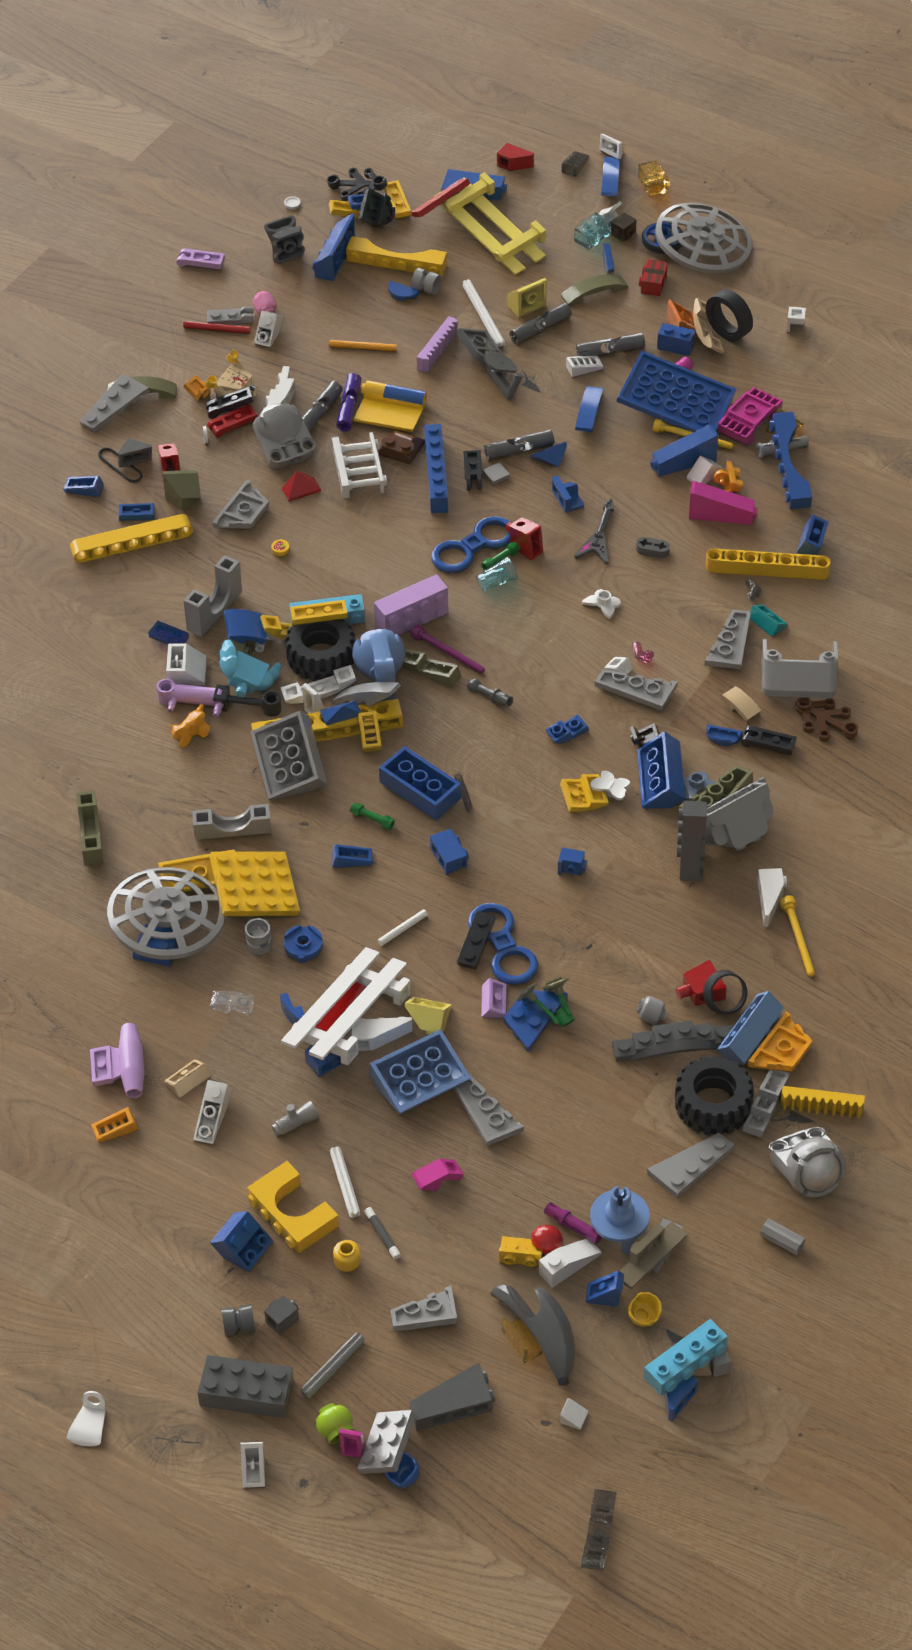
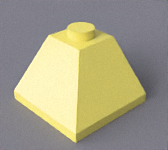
M544 278L508 293V307L518 318L546 306L547 280Z
M412 997L405 1002V1008L419 1028L426 1031V1034L430 1035L440 1029L442 1032L444 1031L452 1004Z

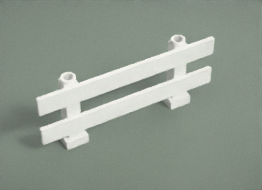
M365 947L355 960L346 966L345 971L297 1023H294L292 1029L281 1040V1043L295 1049L304 1041L314 1045L309 1051V1055L323 1060L331 1052L341 1056V1063L348 1066L358 1055V1038L353 1036L348 1040L342 1038L382 993L393 997V1004L401 1006L410 996V979L403 977L400 981L395 980L407 966V963L392 958L380 973L369 970L368 967L377 959L379 952ZM355 982L366 986L364 991L327 1032L315 1028Z

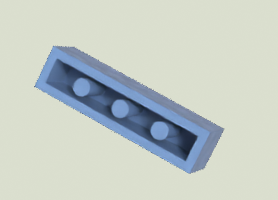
M770 991L757 994L718 1047L719 1053L723 1057L729 1058L731 1062L736 1061L740 1065H745L751 1058L752 1052L761 1045L760 1041L771 1031L770 1027L781 1017L780 1013L784 1009L782 1004Z

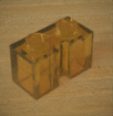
M654 160L639 164L638 177L642 185H645L647 194L653 196L667 193V188L670 184L669 178L664 174L663 167L659 165L658 161Z

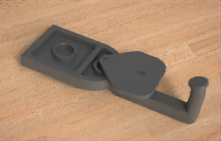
M459 328L456 334L462 343L465 344L468 351L477 360L485 363L488 375L505 398L511 399L523 378V375L515 373L517 366L510 358L503 355L486 330ZM502 372L514 373L511 385L504 378Z

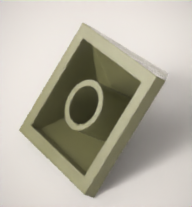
M198 470L163 471L165 499L183 511L201 498Z

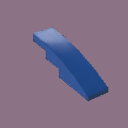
M604 157L601 196L618 195L620 159Z
M586 386L575 430L593 431L597 421L600 401L603 396V388Z

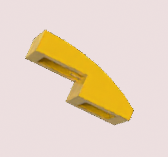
M260 616L264 630L267 633L285 640L287 631L292 626V623L280 622L278 616Z

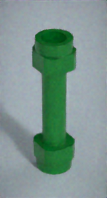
M516 542L508 544L504 551L492 559H485L481 563L482 569L485 572L493 570L497 563L509 555L514 556L520 551L519 545Z
M354 802L351 805L350 812L358 817L362 815L381 824L382 828L391 830L395 824V819H392V817L388 815L383 817L367 810L363 804Z

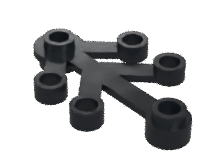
M350 168L348 171L350 178H355L356 180H340L339 176L335 174L327 178L328 186L331 189H338L339 186H353L340 193L342 201H348V196L355 192V195L364 194L365 189L358 191L364 187L372 190H383L388 185L387 179L381 175L376 176L372 168H366L363 171L365 178L371 180H365L357 168Z

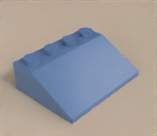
M441 1029L370 1063L369 1075L377 1089L399 1114L471 1080L470 1075Z

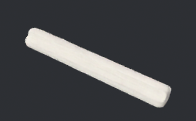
M339 1146L332 1147L330 1155L349 1217H359L360 1209L341 1148Z

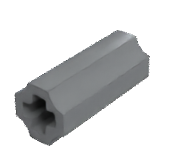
M767 1219L761 1228L760 1236L795 1255H799L805 1245L806 1238L771 1219Z

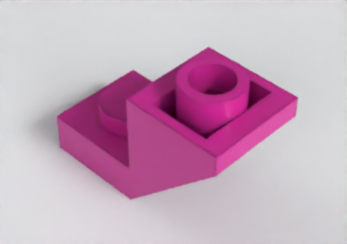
M438 1159L414 1171L412 1176L421 1190L436 1191L445 1179L460 1181L464 1174L455 1160Z

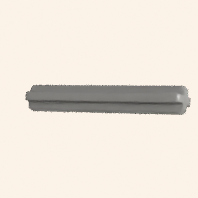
M355 1333L301 1388V1393L306 1398H310L364 1343V1337L359 1333Z

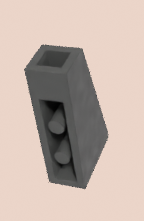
M480 1363L471 1366L410 1401V1410L416 1414L414 1420L416 1431L492 1411V1402H495L493 1390H488V1376L486 1371H482Z

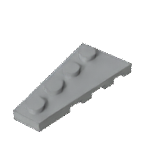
M122 374L80 420L81 426L96 432L111 421L112 416L123 412L124 408L130 403L134 404L142 394L146 395L149 393V388Z
M603 669L595 680V687L660 711L664 709L678 686V681L664 682L661 678L651 680L645 679L642 675L627 676V673Z
M471 1075V1080L453 1088L486 1146L524 1131V1126L520 1122L517 1123L512 1118V1115L507 1110L505 1111L494 1097L491 1098L486 1093V1089Z
M717 1133L648 1168L647 1174L678 1198L732 1152L734 1144L722 1134Z

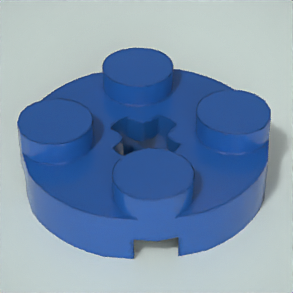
M310 925L308 927L294 926L285 933L284 950L289 957L296 959L299 963H305L307 960L316 957L323 950L322 934L317 928ZM299 941H307V944L301 945Z

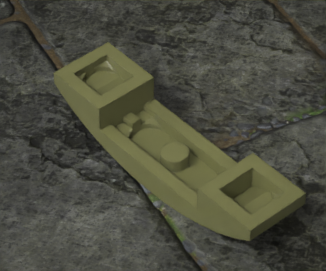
M598 275L574 284L565 290L561 297L565 303L572 306L582 303L585 296L611 289L613 293L627 289L628 285L620 275Z
M149 376L130 377L147 386L150 391L149 393H158L159 398H176L177 384L172 381ZM114 382L108 384V389L113 385Z

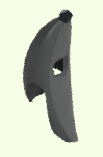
M505 1284L495 1286L491 1296L508 1306L521 1319L540 1344L558 1381V1385H568V1377L572 1370L575 1356V1342L571 1324L562 1307L545 1289L536 1287L535 1292L540 1301V1310L535 1315L513 1287L506 1286Z

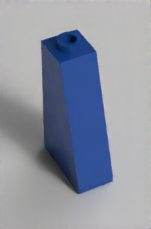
M448 169L441 191L463 178H468L469 182L473 185L479 181V175L482 173ZM487 174L495 181V193L490 196L485 193L483 196L488 200L502 199L503 193L507 191L505 176Z
M707 425L653 452L652 461H650L652 470L660 477L693 468L700 456L711 459L714 462L717 461L718 434L712 425Z

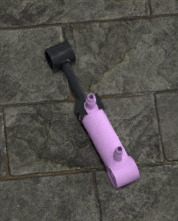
M163 679L157 683L158 700L161 704L168 705L169 712L174 711L177 702L214 706V717H219L221 711L227 712L229 703L262 706L264 714L270 717L278 716L282 711L281 696L276 691L264 693L262 699L242 698L230 695V686L217 684L216 688L175 684L170 679Z

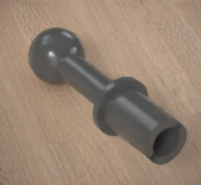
M476 678L469 680L467 683V688L470 692H480L491 697V702L499 703L505 707H509L513 703L512 696L502 693L500 689L493 691L483 686L480 680Z

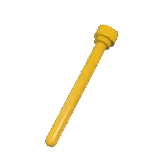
M656 418L654 421L653 431L657 433L666 431L684 437L693 433L692 431L667 425L661 419ZM718 439L719 447L730 450L734 448L733 443Z
M785 896L780 900L781 908L788 914L807 975L813 977L815 970L795 913L797 906L794 896Z

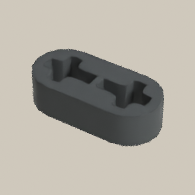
M642 537L637 540L636 550L642 555L665 558L669 555L670 545L664 540Z

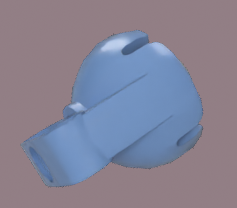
M375 629L364 633L361 636V641L359 639L355 641L352 657L357 669L365 676L372 678L374 682H395V674L403 665L406 650L403 640L398 634H394L387 629ZM396 691L381 701L396 699Z

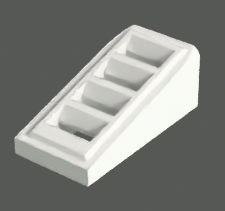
M573 356L566 358V368L571 377L604 369L598 356Z
M304 683V710L307 713H314L325 709L318 693Z

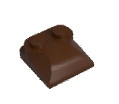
M393 430L389 436L382 439L379 455L410 465L424 445L425 440Z

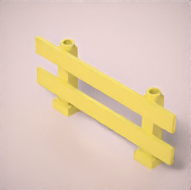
M484 172L479 175L478 182L473 185L470 183L458 194L440 205L488 249L497 261L501 262L516 276L526 270V267L513 255L523 251L535 263L546 257V254L534 244L536 241L540 244L546 241V229L535 220L531 223V229L522 233L483 196L485 193L489 196L495 193V181ZM472 202L511 241L502 246L463 206Z

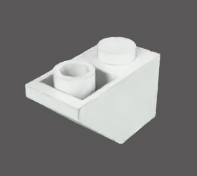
M262 310L254 343L271 347L280 332L283 315Z

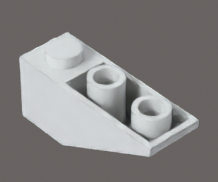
M412 1017L359 1019L352 1027V1036L358 1038V1051L375 1050L412 1032Z
M211 1080L207 1081L193 1140L214 1144L228 1107L232 1090L230 1085Z

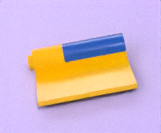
M366 381L361 388L364 398L353 421L413 432L425 408L427 391Z

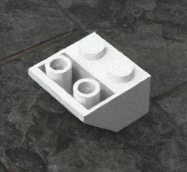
M168 644L167 679L174 681L175 684L205 686L206 655L188 644Z

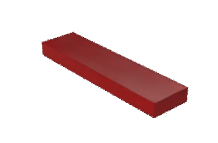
M468 178L458 180L412 211L413 217H423L470 185Z
M355 982L315 1028L327 1032L366 987Z

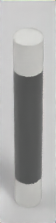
M371 1207L364 1210L366 1216L394 1260L401 1257L400 1252Z

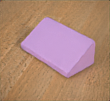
M489 978L482 985V1017L504 1018L506 1015L507 984Z

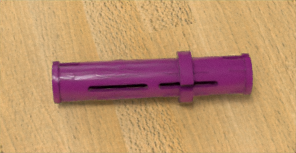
M552 1202L546 1205L544 1214L558 1221L559 1225L570 1228L595 1245L600 1242L602 1237L594 1228L574 1217L569 1210H563Z

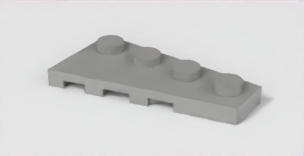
M734 609L731 611L722 632L717 637L715 645L713 644L709 656L706 657L704 665L741 670L750 622V611Z

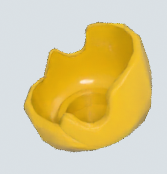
M650 1292L638 1293L628 1306V1317L634 1324L640 1327L652 1326L657 1322L662 1313L661 1301Z

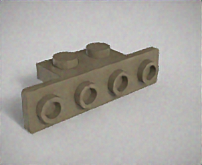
M670 1222L665 1228L658 1223L653 1229H648L644 1237L639 1242L636 1241L629 1250L630 1261L620 1270L624 1274L623 1284L629 1289H633L687 1237V1233L673 1222Z

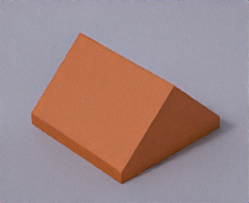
M670 299L667 308L669 324L695 330L693 313Z

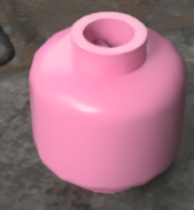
M265 291L255 294L252 303L257 313L261 315L262 310L274 313L277 303L272 294Z

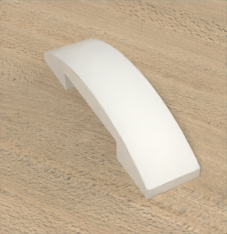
M351 665L333 670V676L307 685L318 693L320 699L332 696L356 681ZM298 682L281 687L286 703H304L303 686H299Z

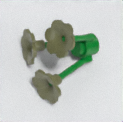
M557 977L554 980L547 981L546 985L543 986L544 991H554L561 1002L562 1008L555 1012L557 1014L556 1017L537 999L538 996L533 992L534 987L537 985L536 982L531 984L517 999L520 1002L528 998L531 1002H535L553 1020L555 1025L560 1023L561 1027H565L575 1020L563 994V986L569 980L568 977Z

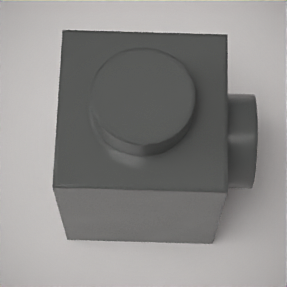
M283 1295L278 1300L272 1301L269 1307L264 1310L265 1322L281 1335L299 1320V1308L293 1300L289 1301Z

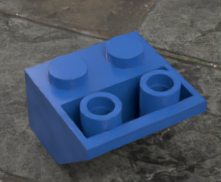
M248 1211L233 1213L211 1240L210 1244L224 1259L246 1271H250L274 1240Z

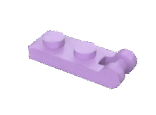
M183 248L176 263L181 267L191 265L221 270L225 261V254Z

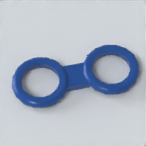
M498 516L482 519L476 524L473 533L461 539V541L449 540L438 544L431 554L433 564L441 571L448 573L465 570L471 565L474 559L473 554L484 547L492 549L502 548L511 543L509 532L507 536L500 540H488L481 534L482 529L488 525L497 524L506 527L510 521ZM456 548L466 554V558L461 563L450 565L442 562L439 559V555L446 549Z
M486 903L474 908L468 918L469 929L476 911L483 913L497 912L506 919V925L503 929L490 933L488 941L492 943L496 951L491 964L493 974L506 984L518 985L531 980L537 973L539 964L537 957L531 950L522 946H516L510 934L515 922L513 914L508 908L496 903ZM508 955H521L530 962V968L522 975H508L500 968L502 959Z

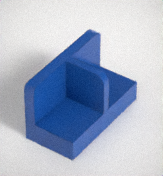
M559 476L552 477L551 490L565 513L584 507V503L578 495L577 483L572 484L568 482L563 484Z

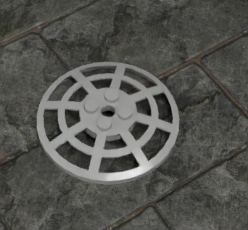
M682 203L674 205L661 213L655 227V236L661 249L677 263L699 272L718 274L736 270L746 263L752 249L750 234L744 225L726 211L707 204ZM675 210H685L677 214L675 218L665 217ZM696 212L708 213L710 215L709 217L699 216ZM686 214H690L693 217L689 221L680 219ZM718 217L727 224H720L715 218ZM662 222L672 223V233L674 236L668 239L664 238ZM677 224L686 226L685 232L679 234ZM725 230H732L734 239L725 235ZM737 230H741L746 237L747 248L739 243ZM684 238H688L696 246L694 247L684 240ZM723 240L732 244L724 250L720 246ZM678 241L683 247L693 252L690 259L679 254L669 244ZM702 247L714 248L716 251L702 250ZM736 247L744 252L739 259L728 263L725 255L731 253ZM699 255L719 256L722 264L709 265L696 262Z
M172 867L147 869L128 877L113 891L107 906V920L114 937L127 949L139 955L161 960L185 958L206 949L220 935L225 922L217 888L207 879L194 872ZM171 873V874L183 875V877H182V878L173 877V876H159V877H157L156 874ZM145 876L149 878L139 883L132 890L123 889L129 883ZM193 878L201 882L215 895H204L196 885L189 881ZM160 881H175L178 883L174 888L163 887ZM150 883H152L155 888L148 894L138 892L141 888ZM186 885L193 889L197 895L187 896L181 890ZM116 896H127L125 902L126 914L114 918L113 905ZM132 899L143 900V907L131 911ZM207 901H218L219 917L216 925L205 919L208 912ZM201 902L202 910L200 915L190 911V903ZM168 905L171 908L165 909L162 906ZM144 915L150 922L148 927L146 928L141 925L135 917ZM187 918L195 921L183 930L179 926ZM129 921L136 930L143 933L140 942L136 943L128 938L119 929L118 925ZM201 925L211 931L202 940L193 945L186 946L183 936L194 932ZM157 926L171 927L173 932H157L155 929ZM151 937L176 939L178 949L162 950L146 946Z

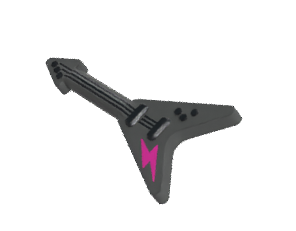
M610 498L603 505L604 512L598 530L575 553V559L595 552L604 564H608L604 531L610 513L614 512L613 498Z

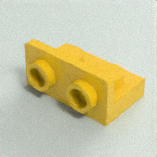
M502 1236L499 1262L508 1265L539 1266V1260L543 1258V1251L537 1249L532 1244L531 1239Z

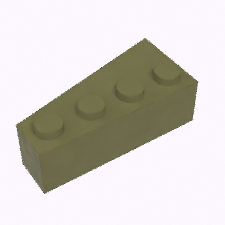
M736 765L718 778L719 781L706 786L705 791L701 794H695L691 797V801L707 802L708 808L752 784L753 771Z

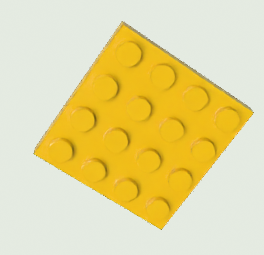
M286 852L210 853V862L223 916H299L300 908Z

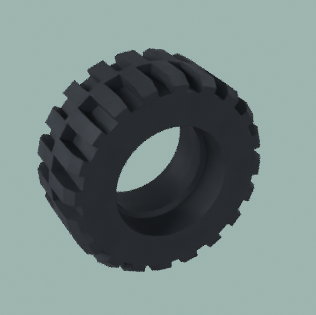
M344 619L298 625L292 624L287 631L285 642L288 664L302 678H310L311 681L321 680L333 676V670L349 665L352 667L354 663L352 651L355 643V633L351 625L345 622ZM320 643L333 646L323 651L309 649L310 646Z
M705 1056L701 1057L699 1061L696 1059L690 1062V1066L686 1065L682 1069V1073L677 1077L675 1109L681 1120L684 1119L683 1123L688 1127L692 1126L694 1131L698 1133L702 1131L705 1135H710V1133L722 1134L724 1132L729 1134L734 1132V1128L739 1129L742 1127L743 1122H746L750 1114L754 1097L753 1081L748 1076V1071L744 1067L740 1068L741 1065L736 1061L731 1062L726 1057L722 1059L718 1058V1056H712V1058ZM707 1088H718L729 1093L732 1098L722 1103H709L698 1097L697 1093Z

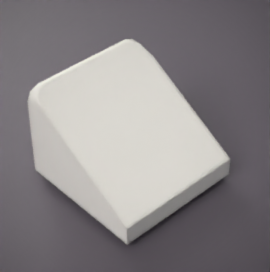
M614 657L604 669L624 672L628 675L633 667L628 658Z
M568 1398L560 1415V1423L581 1430L588 1410Z

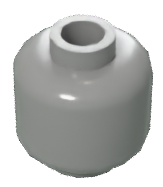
M647 996L645 999H641L636 1013L639 1014L640 1020L657 1025L659 1021H664L667 1010L664 1009L665 1003L663 1001Z

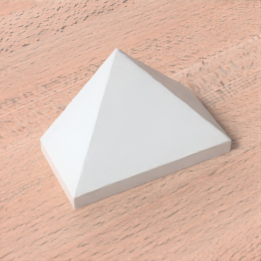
M601 134L599 150L617 159H621L624 153L623 144L605 134Z

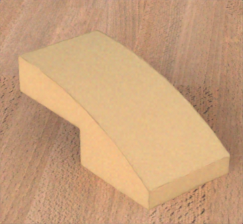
M736 686L721 696L732 711L736 709L745 722L762 711L745 692Z

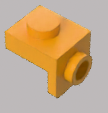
M197 375L192 377L183 386L197 401L202 397L205 399L211 393L210 389L206 387L205 383Z

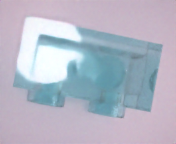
M594 213L574 229V241L590 250L605 237L609 236L611 221L598 213Z

